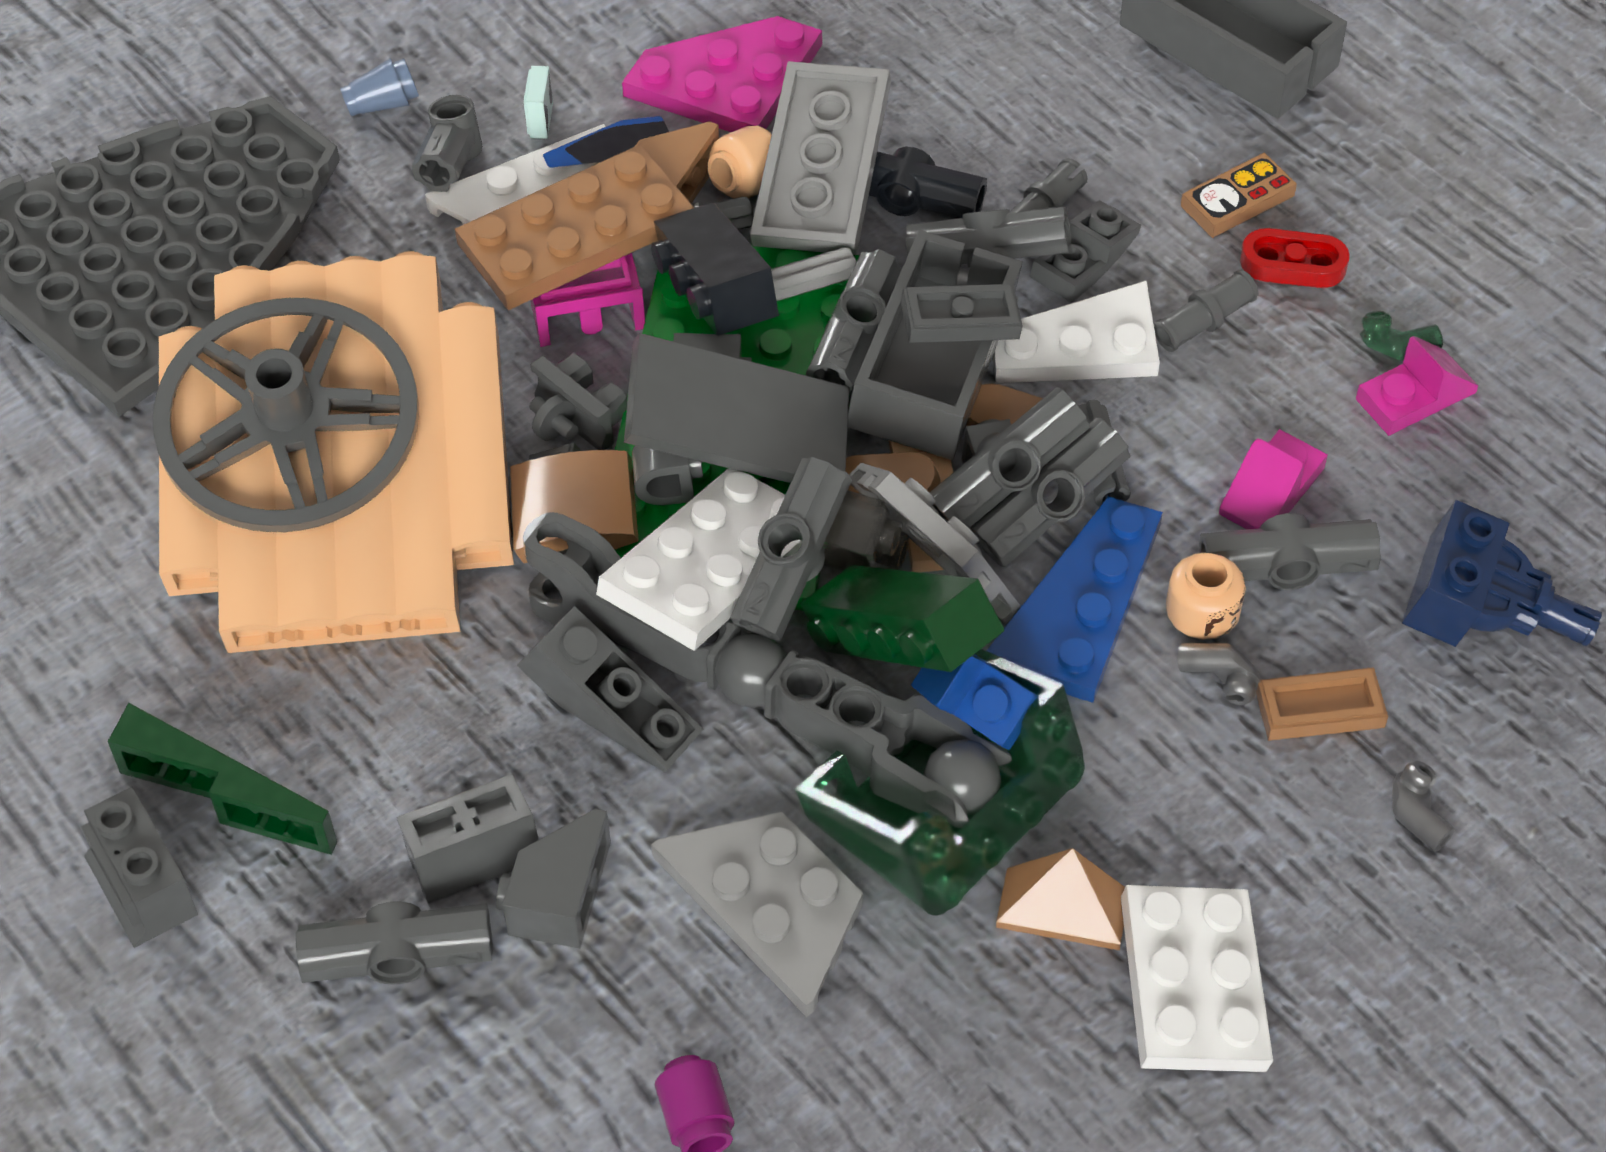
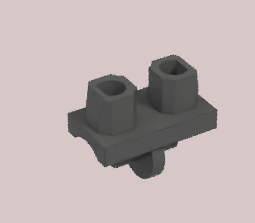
M575 352L556 364H553L543 355L530 364L531 371L538 376V385L534 393L535 398L529 405L530 410L535 413L532 429L542 440L550 441L562 435L570 440L576 434H579L597 450H606L614 444L612 427L622 419L623 413L627 409V396L623 390L611 382L606 383L593 394L588 392L586 388L594 383L593 371L588 363Z

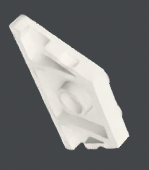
M602 124L454 182L449 186L447 192L431 191L426 193L427 208L431 214L437 217L445 212L460 220L462 225L583 171L598 163L549 168L543 158V154L606 126Z

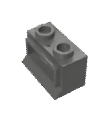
M133 787L84 810L88 823L81 826V829L90 847L84 857L134 948L198 915L182 873Z

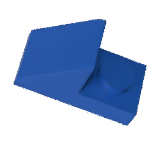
M975 654L952 672L921 668L911 684L914 689L934 706L955 715L999 746L1008 750L1011 749L1042 700L1040 696Z

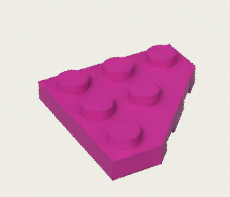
M775 16L646 49L622 81L623 97L701 123L712 122L718 124L719 129L733 132L746 126H760L767 129L777 113L788 61L811 63L822 46V30Z

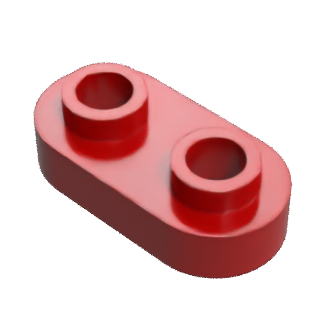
M1262 228L1249 233L1245 237L1240 263L1244 271L1259 281L1329 288L1339 284L1345 278L1350 254L1347 246L1341 240L1330 235Z

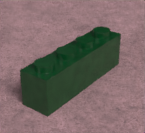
M851 565L800 603L809 620L807 630L811 638L826 652L952 672L1005 631L977 578Z

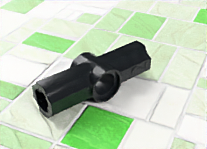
M905 146L898 148L893 155L877 151L869 196L876 197L881 207L897 216H910L915 214L919 208L963 218L962 214L981 212L987 191V178L936 166L930 155L923 150Z

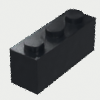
M714 202L654 221L658 241L651 244V250L658 271L661 274L668 273L679 297L683 295L687 297L697 320L703 318L717 336L779 316L771 267Z

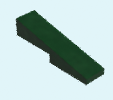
M128 702L107 741L120 774L211 798L219 823L222 825L332 855L337 839L328 810Z

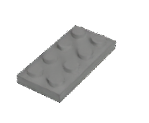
M788 61L750 232L753 246L824 253L846 247L850 248L853 255H857L891 85L889 69Z

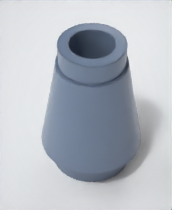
M391 58L350 82L349 85L340 88L351 117L360 113L365 114L410 106L408 100L419 97L404 58L392 62Z

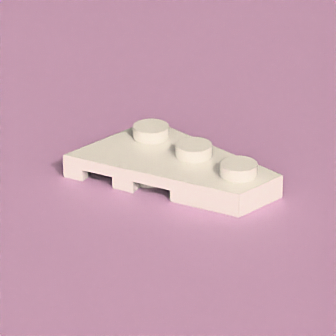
M1147 281L1022 318L1023 327L1020 339L999 340L992 357L995 383L1158 376L1160 361Z

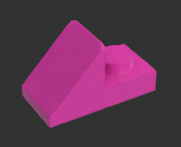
M1413 336L1409 339L1403 364L1360 384L1356 400L1386 434L1390 436L1475 394L1478 385L1444 349Z
M1281 429L1276 432L1269 442L1257 438L1248 450L1220 506L1219 515L1245 529H1259L1266 520L1276 515L1290 513L1325 469L1328 454Z

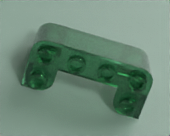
M980 649L975 655L1037 694L1038 697L1027 709L1022 721L1021 733L1011 749L1008 750L1011 754V762L999 766L1001 785L998 793L978 813L967 815L969 822L962 828L952 826L945 817L935 812L925 811L919 814L877 796L869 786L870 776L857 788L846 755L837 750L795 789L804 813L810 822L921 909L933 916L942 915L957 906L963 896L991 868L997 866L1004 855L1030 829L1038 825L1043 816L1070 789H1073L1080 782L1085 769L1083 749L1064 685L983 649ZM971 727L973 734L981 737L982 739L993 742L991 739H989L988 737H986L985 735ZM911 740L905 745L904 750L900 754L893 757L924 775L923 772L931 753L937 748L917 740ZM836 778L837 790L833 797L822 790L829 781Z

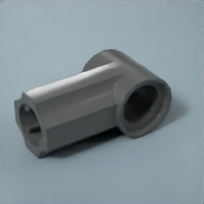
M464 95L441 97L428 108L431 127L412 163V172L414 179L427 186L429 191L447 192L451 183L458 180L465 163L474 159L482 152L483 145L474 103L471 98Z

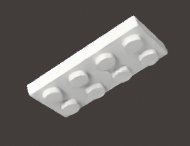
M728 468L599 576L596 595L695 651L730 619L760 553L758 546L760 529L767 520L777 515L785 494L757 480L748 473ZM795 540L787 544L782 550L781 557H789L798 552L803 540Z

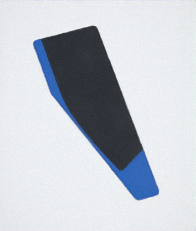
M660 116L620 120L543 154V158L549 168L600 163L635 147L640 139L667 133L669 130Z

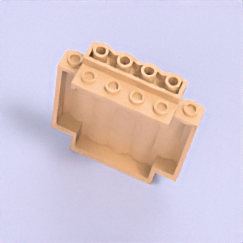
M414 251L402 252L395 257L383 261L368 260L361 256H350L342 259L340 262L327 266L314 265L307 261H293L271 271L242 265L234 267L230 271L214 275L215 320L238 308L257 302L281 298H310L333 302L351 308L377 323L399 345L411 367L419 400L418 426L413 446L406 461L392 481L375 498L341 519L301 531H253L235 527L213 518L194 506L181 494L165 471L159 456V575L168 595L180 596L218 592L219 633L227 653L460 632L457 570L514 565L499 332L494 307H486L474 302H463L444 311L436 257ZM284 315L260 319L230 331L214 343L228 351L234 349L250 360L260 352L268 349H284L289 351L298 333L304 332L312 316ZM327 320L322 334L303 368L304 371L311 372L324 339H327L334 321ZM343 325L320 385L329 388L372 390V394L400 396L396 376L385 356L366 337ZM185 326L178 328L175 332L159 336V384L175 355L202 328ZM203 352L198 356V358L213 369L219 370L245 390L247 388L244 379L221 366ZM193 365L189 367L183 376L172 407L171 429L178 455L201 441V434L236 413L242 407L238 400ZM331 410V415H333V414H362V412H347V411ZM370 413V415L389 416L399 415V413ZM396 428L361 431H315L324 472L323 480L327 499L333 498L354 486L376 466L388 449ZM245 433L244 435H242L240 438H238L236 441H234L233 443H231L230 445H228V446L225 447L224 449H226V448H228V447L234 445L235 443H237V442H239V441H241V440H243V439H245V438H247V437H249V436L247 435V433ZM271 444L199 481L202 486L215 495L238 505L264 510L295 509L288 487L284 484ZM306 449L289 452L288 456L305 507L317 504ZM211 456L203 462L197 464L196 466L188 469V471H191L201 466L202 464L214 459V456Z

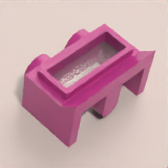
M632 253L530 300L540 347L551 345L547 318L550 316L578 312L582 332L593 335L600 332L603 328L602 307L629 303L635 331L642 330L645 324L643 289L640 287Z

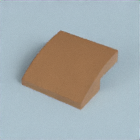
M587 450L545 456L510 466L513 547L515 553L524 564L528 563L523 546L524 531L527 525L535 518L548 512L563 514L596 530L611 544L614 550L638 542L632 458L627 451ZM546 537L539 543L557 552L568 549L567 542L558 537Z

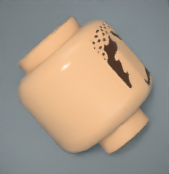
M1196 553L1182 559L1172 570L1165 603L1169 620L1177 630L1189 637L1201 640L1216 639L1228 634L1238 623L1246 591L1243 573L1234 562L1224 556L1213 553Z

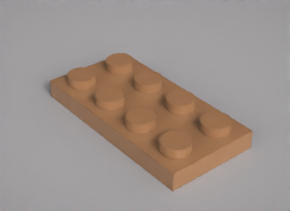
M640 144L455 228L457 244L507 310H511L658 241L654 225L655 220L681 213L694 207Z

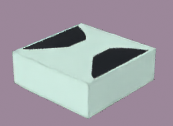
M531 66V69L528 71L523 101L527 134L530 135V138L548 139L553 108L549 66Z

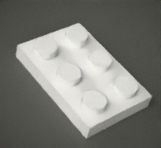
M1126 885L1121 895V905L1140 1067L1145 1069L1267 1072L1273 1062L1248 890Z

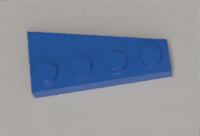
M1108 496L1004 628L1005 631L994 640L983 654L982 659L1010 678L1094 703L1161 526L1163 512Z

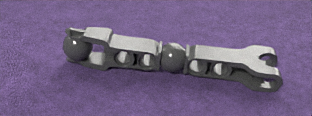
M555 512L542 514L527 525L523 534L525 557L527 562L539 571L529 585V599L533 612L541 619L555 625L575 606L610 640L639 653L689 680L707 682V687L713 690L719 685L722 693L735 704L749 708L764 706L765 717L771 720L777 717L781 725L789 732L847 761L870 776L869 786L874 794L921 815L934 812L956 828H968L970 824L967 815L980 813L997 796L1001 785L999 766L1010 763L1011 754L1007 749L973 734L970 725L955 715L937 708L924 696L912 695L905 701L889 696L821 661L812 658H799V653L791 650L786 655L783 646L775 639L771 640L754 633L741 635V626L736 625L734 622L729 623L727 621L705 641L709 643L708 645L699 646L693 651L596 595L599 576L621 559L611 544L596 530ZM546 537H558L567 542L568 550L565 554H561L539 543ZM552 589H559L562 599L553 600L546 597L545 594ZM799 694H807L813 697L802 699L795 696ZM861 721L866 724L854 726L847 722ZM911 740H917L937 748L931 753L923 772L924 775L893 757L900 754L904 750L905 745Z

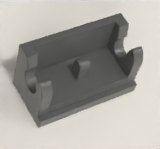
M513 774L396 817L412 868L416 869L427 903L499 877L503 873L512 872L518 851L539 840L533 814Z

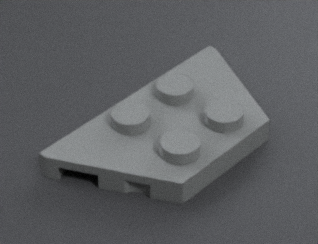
M860 463L849 474L852 479L850 485L949 575L979 579L999 620L1007 625L1021 606L981 555V550L975 545L979 541L978 537L955 516L946 522L932 506L936 502L933 496L913 478L910 477L903 483L890 471Z
M783 812L661 838L652 843V857L806 1017L812 1014L818 1004V994L830 969H834L841 954L847 931L853 928L863 906V892Z

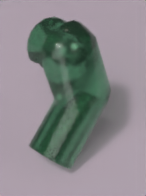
M1384 311L1369 312L1362 319L1364 330L1361 331L1360 336L1365 345L1397 360L1404 359L1409 339L1413 336L1440 348L1443 347V337L1436 324L1402 332L1391 328L1392 318Z

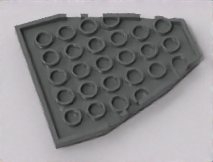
M272 96L248 101L243 106L236 108L224 107L209 111L211 121L181 129L177 119L154 125L99 145L100 153L95 158L70 164L67 157L51 162L54 170L53 173L25 183L20 174L0 182V315L118 417L158 390L159 336L175 332L178 328L185 326H196L203 329L215 320L214 275L230 271L232 268L242 265L271 271L294 243L340 161L338 149L334 143Z

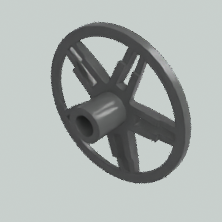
M310 298L272 299L253 303L221 316L198 331L185 343L167 367L160 381L153 407V433L158 454L171 481L186 499L204 513L232 526L253 531H301L334 522L353 513L375 498L392 481L406 461L413 446L419 419V400L415 379L406 356L395 340L377 323L351 308L333 302ZM284 315L312 316L304 332L298 333L289 351L284 349H268L260 352L250 360L234 349L228 351L214 343L230 331L260 319ZM327 320L334 321L327 339H324L311 372L304 371L303 368L313 352ZM343 325L366 337L385 356L396 376L400 396L372 394V390L329 388L320 385ZM203 352L221 366L244 379L247 388L245 390L219 370L210 367L198 356ZM193 365L238 400L242 407L236 413L201 434V441L178 455L172 437L171 413L178 386L189 367ZM331 410L347 411V412H362V414H333V415H331ZM370 413H399V415L371 416ZM396 428L388 449L376 466L354 486L333 498L327 499L323 480L324 472L315 431H361ZM245 433H247V435L249 436V437H247V438H245V439H243V440H241V441L235 443L234 445H232V446H230V447L224 449L225 447H227L228 445H230L231 443H233L234 441H236L238 438H240V437H241L242 435H244ZM271 444L284 484L288 487L295 509L264 510L238 505L215 495L202 486L199 481ZM304 448L306 449L317 498V504L306 507L288 456L289 452ZM214 456V459L202 464L201 466L191 471H188V469L196 466L197 464L203 462L209 457Z

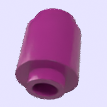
M697 1055L681 1056L667 1063L664 1067V1072L657 1077L654 1085L672 1144L680 1147L681 1152H722L733 1141L731 1130L735 1123L717 1065L710 1060H703Z

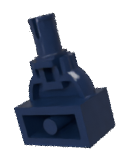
M1455 500L1429 538L1402 624L1454 647L1458 645L1470 628L1487 632L1510 628L1528 636L1537 625L1553 630L1583 646H1587L1597 632L1602 612L1555 594L1551 575L1533 568L1527 556L1517 546L1505 539L1509 522Z

